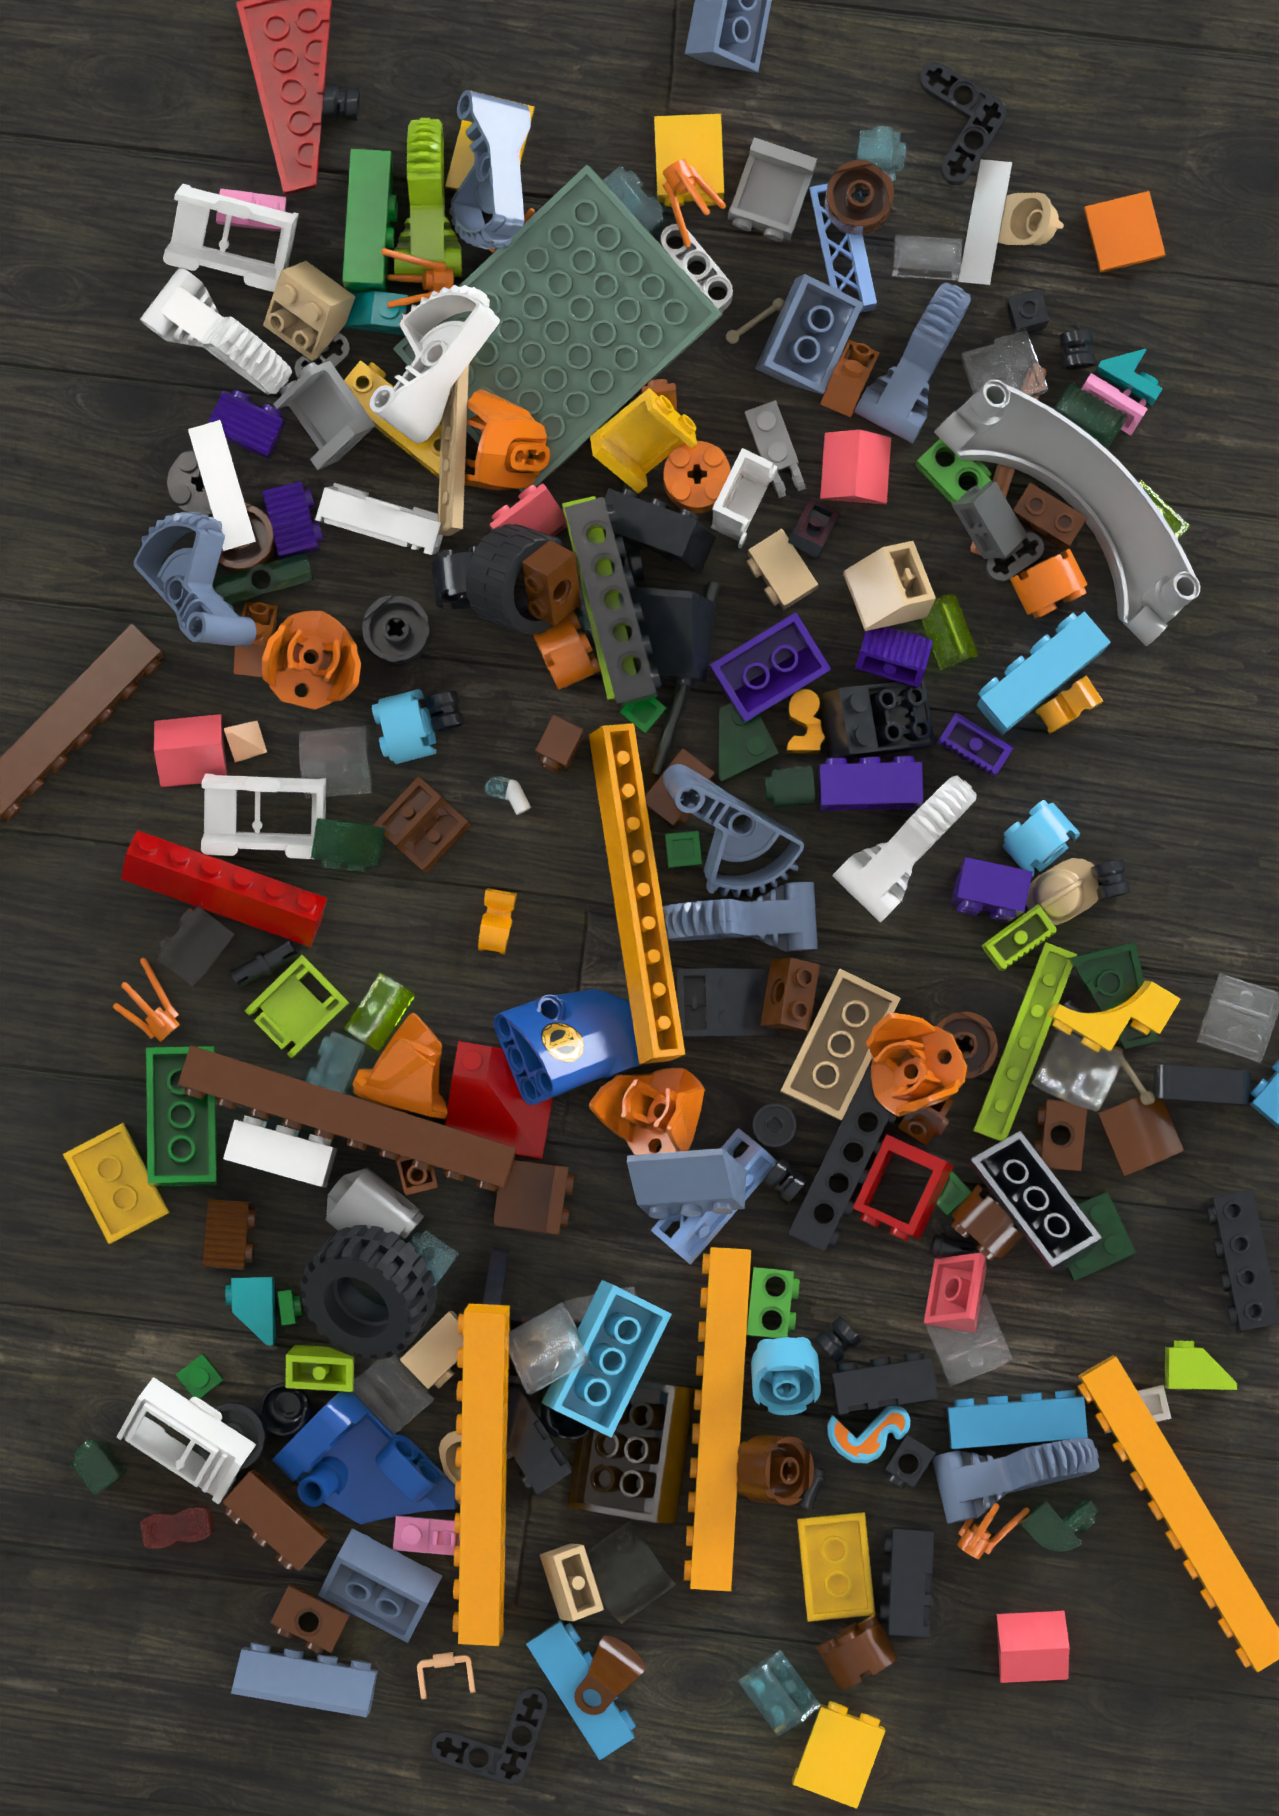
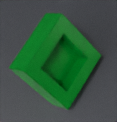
M650 698L625 705L619 713L630 723H634V726L646 735L666 711L667 707L656 698Z
M699 831L665 834L668 869L702 865Z
M951 1171L936 1204L950 1217L971 1191Z
M294 1289L278 1291L282 1325L298 1323L297 1316H303L301 1296H295Z
M204 1353L176 1374L189 1393L199 1399L224 1381L223 1377Z

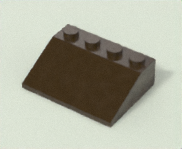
M639 1380L612 1438L591 1428L588 1435L577 1439L568 1508L654 1523H676L694 1388Z

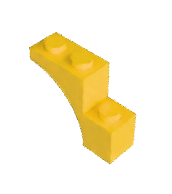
M1144 981L1133 996L1112 1009L1097 1013H1080L1060 1004H1053L1047 1016L1055 1020L1052 1026L1067 1035H1070L1072 1031L1083 1037L1080 1042L1081 1044L1098 1053L1100 1049L1112 1050L1130 1019L1133 1020L1130 1026L1142 1034L1148 1035L1150 1031L1160 1034L1181 999L1152 981Z

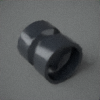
M777 1103L767 1104L760 1108L752 1121L754 1137L760 1144L769 1148H778L787 1144L795 1135L797 1128L796 1118L792 1111L786 1106Z

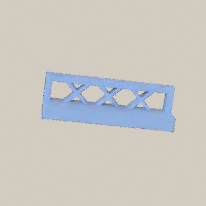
M828 183L809 187L829 285L841 292L846 285L857 291L860 301L864 303L860 313L875 310L877 301L863 235L846 233L840 245L829 240L826 230L831 221L828 219L824 225L822 214L826 217L828 215L826 209L820 206L818 194L826 193ZM846 242L848 243L849 252L843 249ZM829 246L836 250L832 257L830 254ZM839 253L852 261L853 267L846 278L834 271L832 263ZM853 274L855 275L856 284L850 281ZM836 278L843 282L839 289L837 287Z
M738 1128L721 1148L733 1157V1151L742 1141L749 1145L741 1157L734 1158L746 1169V1201L778 1161ZM738 1209L733 1210L731 1214H716L713 1211L701 1212V1215L696 1217L669 1214L668 1218L660 1219L651 1231L691 1265ZM680 1221V1228L669 1238L664 1232L673 1222Z

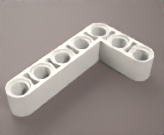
M677 224L666 227L661 235V246L713 304L723 312L731 304L733 297L732 284L688 230L691 246L686 248L683 245L680 249L670 248L666 243L667 240L672 236H679L681 238L682 236ZM694 261H699L705 265L706 270L700 275H694L688 271V265ZM719 286L726 290L727 295L722 300H713L708 294L713 287Z

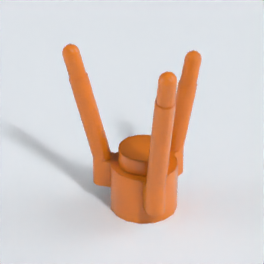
M681 159L672 163L663 171L667 181L662 186L669 196L684 246L689 248L691 243L675 191L679 195L689 192L704 215H709L710 210L695 189L696 183L721 209H724L726 204L700 177L695 167L690 168L686 159Z
M385 248L381 250L382 255L430 269L424 270L423 275L389 274L387 276L389 281L422 283L423 290H429V293L387 302L388 308L421 302L422 297L429 299L433 291L440 293L443 287L448 289L453 287L452 268H446L445 262H433Z
M141 958L140 962L165 1011L161 1007L153 1011L126 982L122 983V988L146 1013L148 1017L145 1021L148 1024L118 1003H115L113 1008L141 1028L151 1039L156 1037L161 1042L180 1025L175 1019L179 1014L170 1004L147 959Z
M993 1504L980 1525L974 1523L972 1526L974 1519L965 1521L958 1533L962 1537L957 1546L976 1559H980L984 1552L990 1554L995 1545L1029 1513V1508H1023L989 1540L991 1533L986 1529L999 1509V1504Z

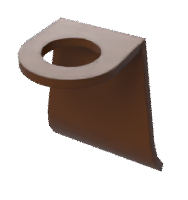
M607 1635L602 1636L594 1652L588 1674L575 1691L574 1698L577 1706L583 1712L590 1715L603 1713L612 1701L646 1670L642 1658L623 1641ZM588 1689L597 1691L601 1696V1704L598 1706L586 1704L583 1699V1692Z

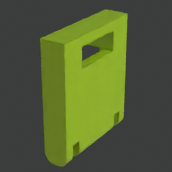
M301 955L247 1007L245 1012L251 1016L260 1007L263 1012L254 1022L282 1050L293 1041L296 1045L287 1053L293 1059L350 1003ZM309 973L332 994L323 1004L301 982Z

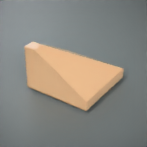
M258 721L224 728L235 763L267 753Z

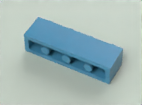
M1075 1390L1055 1391V1398L1042 1399L1041 1393L1021 1394L1022 1401L1008 1402V1396L987 1397V1404L975 1405L974 1398L954 1400V1406L946 1407L951 1449L1088 1438L1084 1397L1076 1396Z
M559 1620L529 1639L526 1645L598 1759L601 1760L634 1739L632 1729L636 1725L626 1709L622 1712L619 1711L614 1700L603 1713L598 1715L587 1714L577 1706L574 1698L575 1691L587 1676L593 1657L589 1651L583 1654L577 1642L581 1638L573 1625L569 1623L565 1626L563 1621ZM588 1689L583 1692V1699L586 1704L590 1706L601 1704V1696L597 1691Z

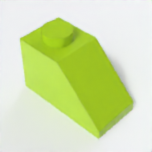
M1174 1340V1347H1165V1388L1237 1390V1383L1203 1348L1194 1347V1341Z
M294 1345L286 1354V1388L353 1392L354 1357L326 1346Z

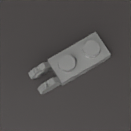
M776 400L745 411L744 414L760 457L772 462V468L774 465L778 466L772 480L778 498L786 496V488L778 472L788 468L797 490L806 489L798 467L799 461Z

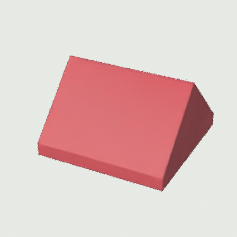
M860 429L825 433L820 500L887 505L891 437Z
M221 714L154 721V754L161 788L202 784L205 774L227 776Z
M982 1253L935 1259L924 1324L976 1333L987 1270L986 1257Z
M1064 1610L996 1614L1000 1683L1066 1680L1069 1678L1070 1648Z

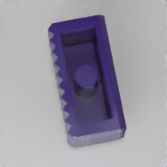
M233 390L232 394L223 391L208 423L220 420L226 440L269 459L286 425L285 420L280 417L282 412L268 404H263L262 408L250 403L252 399L250 396L238 390Z
M300 481L262 491L269 520L274 530V540L280 559L320 550L318 541L324 539L319 521L312 522L309 509L315 508L311 489H304Z
M889 626L866 631L855 669L920 687L933 641L931 639L926 640L925 637L919 634H907L905 631L900 632L899 629L894 630Z
M955 713L938 741V745L944 746V750L949 749L950 754L955 753L956 757L961 756V760H966L967 764L972 763L973 768L978 767L979 771L983 770L984 775L989 774L990 778H994L998 774L1013 749L1010 745L958 713Z

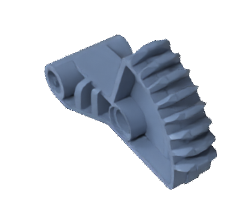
M466 90L459 98L457 115L460 120L472 122V125L466 130V135L473 141L470 148L475 155V162L451 199L449 214L453 216L452 225L455 226L456 233L466 243L486 250L502 249L503 246H509L512 236L519 232L524 225L519 151L531 128L530 111L528 106ZM482 210L493 214V218L487 224L484 222Z
M947 282L938 288L914 329L897 367H891L886 375L878 377L873 384L867 386L854 413L906 441L914 443L927 419L928 381L968 309L971 301L970 294L964 292V289Z
M196 512L175 513L171 516H166L164 520H157L155 527H149V535L142 536L143 545L135 557L134 567L176 612L180 630L189 640L200 643L249 647L256 637L254 621L249 617L237 616L232 605L224 602V598L217 594L212 586L225 540V535L222 533V522L206 514ZM195 531L196 537L193 548H182L175 551L162 566V562L173 544L188 532Z
M674 764L664 772V786L677 808L682 812L691 813L716 827L704 866V873L707 879L706 889L709 893L713 894L719 889L720 895L726 897L731 889L733 896L739 898L741 890L744 889L747 896L752 897L753 888L757 887L761 893H765V884L770 883L772 887L777 888L776 878L781 876L782 879L788 880L789 876L786 871L789 868L793 871H798L799 867L795 861L803 851L804 844L794 830L730 795L685 765ZM737 816H747L743 824L738 826L732 825ZM779 835L791 840L785 851L775 861L758 871L737 876L717 874L721 859L730 862L749 861L769 850Z
M814 882L786 883L776 889H772L764 896H759L753 902L720 899L670 904L663 907L668 942L752 937L784 952L818 950Z
M1077 1438L1024 1448L998 1459H993L989 1455L984 1457L974 1452L967 1453L959 1450L936 1455L932 1458L947 1524H953L979 1518L1008 1493L1088 1475L1099 1468V1455L1093 1440Z

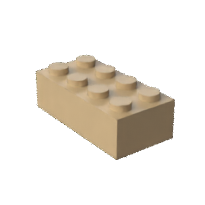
M839 969L780 1092L842 1121L872 1059L866 1040L870 1037L874 1025L887 1014L894 1013L901 998Z

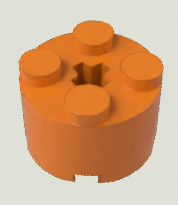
M697 441V445L693 448H690L685 443L675 448L669 455L664 467V488L669 499L680 509H685L695 514L711 511L731 472L726 456L717 446L703 441ZM693 471H700L701 476H706L701 478L700 484H694V479L688 478L693 476Z
M1070 548L1019 573L1022 580L1019 575L1010 578L1027 615L1032 613L1034 618L1041 617L1055 610L1057 607L1054 602L1060 599L1066 603L1087 593L1084 587L1088 584Z
M574 611L552 628H548L543 633L533 635L558 690L601 671L594 653L587 655V653L593 650L586 634L582 630L576 631L581 628V625Z

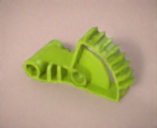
M431 118L411 120L407 132V183L410 218H407L404 223L405 230L400 233L399 243L394 248V251L433 262H445L446 268H452L453 277H462V248L455 232L451 229L448 218L445 217L444 134L442 123L439 119ZM394 259V271L398 275H423L424 270H430L426 267Z

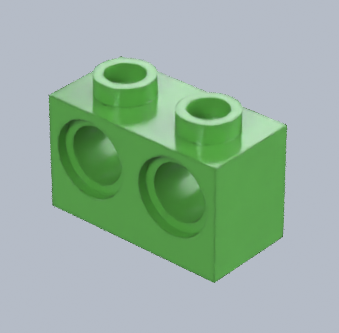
M941 439L929 448L915 464L918 470L951 504L958 501L967 492L959 486L958 480L961 477H972L980 490L991 481L989 478L991 473L982 462L976 461L974 463L971 460H961ZM939 452H948L953 457L954 463L951 466L942 467L936 462L935 456Z
M753 1267L746 1335L783 1338L788 1336V1332L794 1333L796 1312H790L791 1298L798 1299L800 1279L794 1278V1271ZM777 1276L784 1281L785 1289L779 1296H771L765 1289V1284L771 1277ZM767 1311H777L781 1316V1324L775 1330H768L762 1324V1317Z

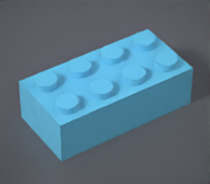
M1085 611L1078 617L1074 613L1069 615L1055 629L1058 633L1052 639L1048 634L1045 635L1029 651L1032 655L1025 660L1023 656H1020L1006 668L1007 670L1004 672L1006 677L999 681L995 677L978 693L981 698L976 706L1001 736L1099 656L1111 643Z
M602 1280L542 1403L612 1438L672 1314Z

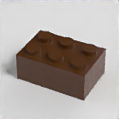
M256 1468L251 1470L222 1502L227 1506L224 1512L238 1525L243 1522L246 1523L253 1530L250 1536L262 1547L265 1548L267 1545H270L276 1550L278 1554L275 1558L290 1571L292 1568L300 1571L331 1536Z

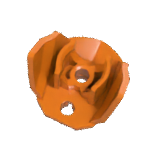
M483 389L475 391L467 402V408L477 415L467 419V425L479 428L482 431L476 460L465 458V466L475 469V475L465 474L464 485L500 491L522 489L530 486L540 474V471L546 468L550 460V449L546 446L547 435L544 425L535 421L528 410ZM530 453L534 454L532 458H529Z
M304 611L288 616L280 624L278 630L268 639L262 657L263 680L269 684L270 689L282 702L316 710L331 704L333 701L344 700L359 683L361 661L357 653V645L347 629L338 620L323 611ZM312 653L315 656V663H306L304 654ZM300 683L305 684L307 689L305 697H298L295 694V688Z
M409 1014L390 1039L372 1069L358 1070L352 1083L354 1087L353 1093L367 1101L404 1113L414 1112L446 1119L448 1114L447 1106L440 1095L442 1043L417 1014Z
M889 1013L874 1025L870 1037L866 1040L872 1057L871 1081L874 1095L885 1109L898 1117L947 1100L957 1093L958 1089L965 1082L967 1064L953 1034L937 1026H932L923 1018ZM950 1052L952 1056L951 1061L948 1064L941 1063L945 1054Z
M666 1068L647 1074H618L599 1089L590 1101L589 1108L614 1134L627 1141L634 1155L688 1151L696 1131L705 1089L699 1079L684 1068ZM662 1143L660 1151L657 1152L658 1145Z

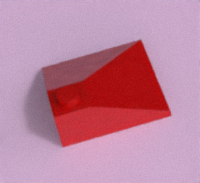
M458 1041L445 1126L517 1148L515 1155L542 1159L553 1098L535 1105L527 1104L519 1092L503 1049Z

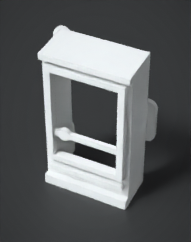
M182 184L174 197V200L178 201L172 239L164 252V262L168 265L191 271L197 270L199 265L244 276L245 284L274 292L281 271L289 266L299 214L268 208ZM210 209L227 214L223 237L219 242L220 250L203 246ZM232 216L282 227L275 264L225 252L229 247L227 240Z
M743 448L712 508L713 521L711 526L712 529L739 541L738 548L740 549L747 538L746 530L778 467L774 465L772 468V462Z
M338 483L324 488L315 520L324 521L327 524L400 546L408 547L412 545L411 549L413 550L424 547L423 553L429 555L439 552L443 535H438L442 523L438 522V513L418 507H413V510L368 497V492Z
M205 774L202 780V788L205 789L204 835L201 840L202 853L206 855L233 856L237 853L238 849L285 850V854L289 858L318 859L321 857L325 845L326 778L300 779ZM237 790L255 791V821L252 824L255 832H237ZM260 792L312 793L311 834L260 832L262 828V822L260 821Z
M154 1377L137 1398L116 1437L119 1440L124 1437L125 1441L195 1487L199 1486L203 1492L211 1494L213 1496L212 1500L217 1504L221 1502L236 1481L235 1476L256 1446L255 1443L221 1422L222 1414L197 1397H191L190 1400L184 1398ZM146 1412H149L189 1438L191 1441L188 1446L183 1445L165 1433L161 1426L145 1417ZM195 1443L211 1453L207 1461L192 1450Z

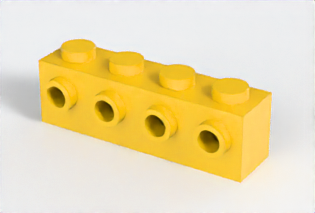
M360 360L345 378V383L375 424V428L439 479L441 424L437 426L426 441L415 443L373 412L370 408V399L373 393L384 385L394 387L384 379L386 373L377 365L371 362L367 366Z

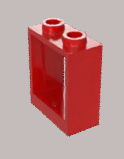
M886 1135L853 1209L862 1213L860 1220L878 1228L880 1222L892 1227L889 1232L890 1234L905 1241L909 1240L910 1235L920 1240L954 1166L947 1161ZM893 1153L933 1171L909 1225L869 1207Z

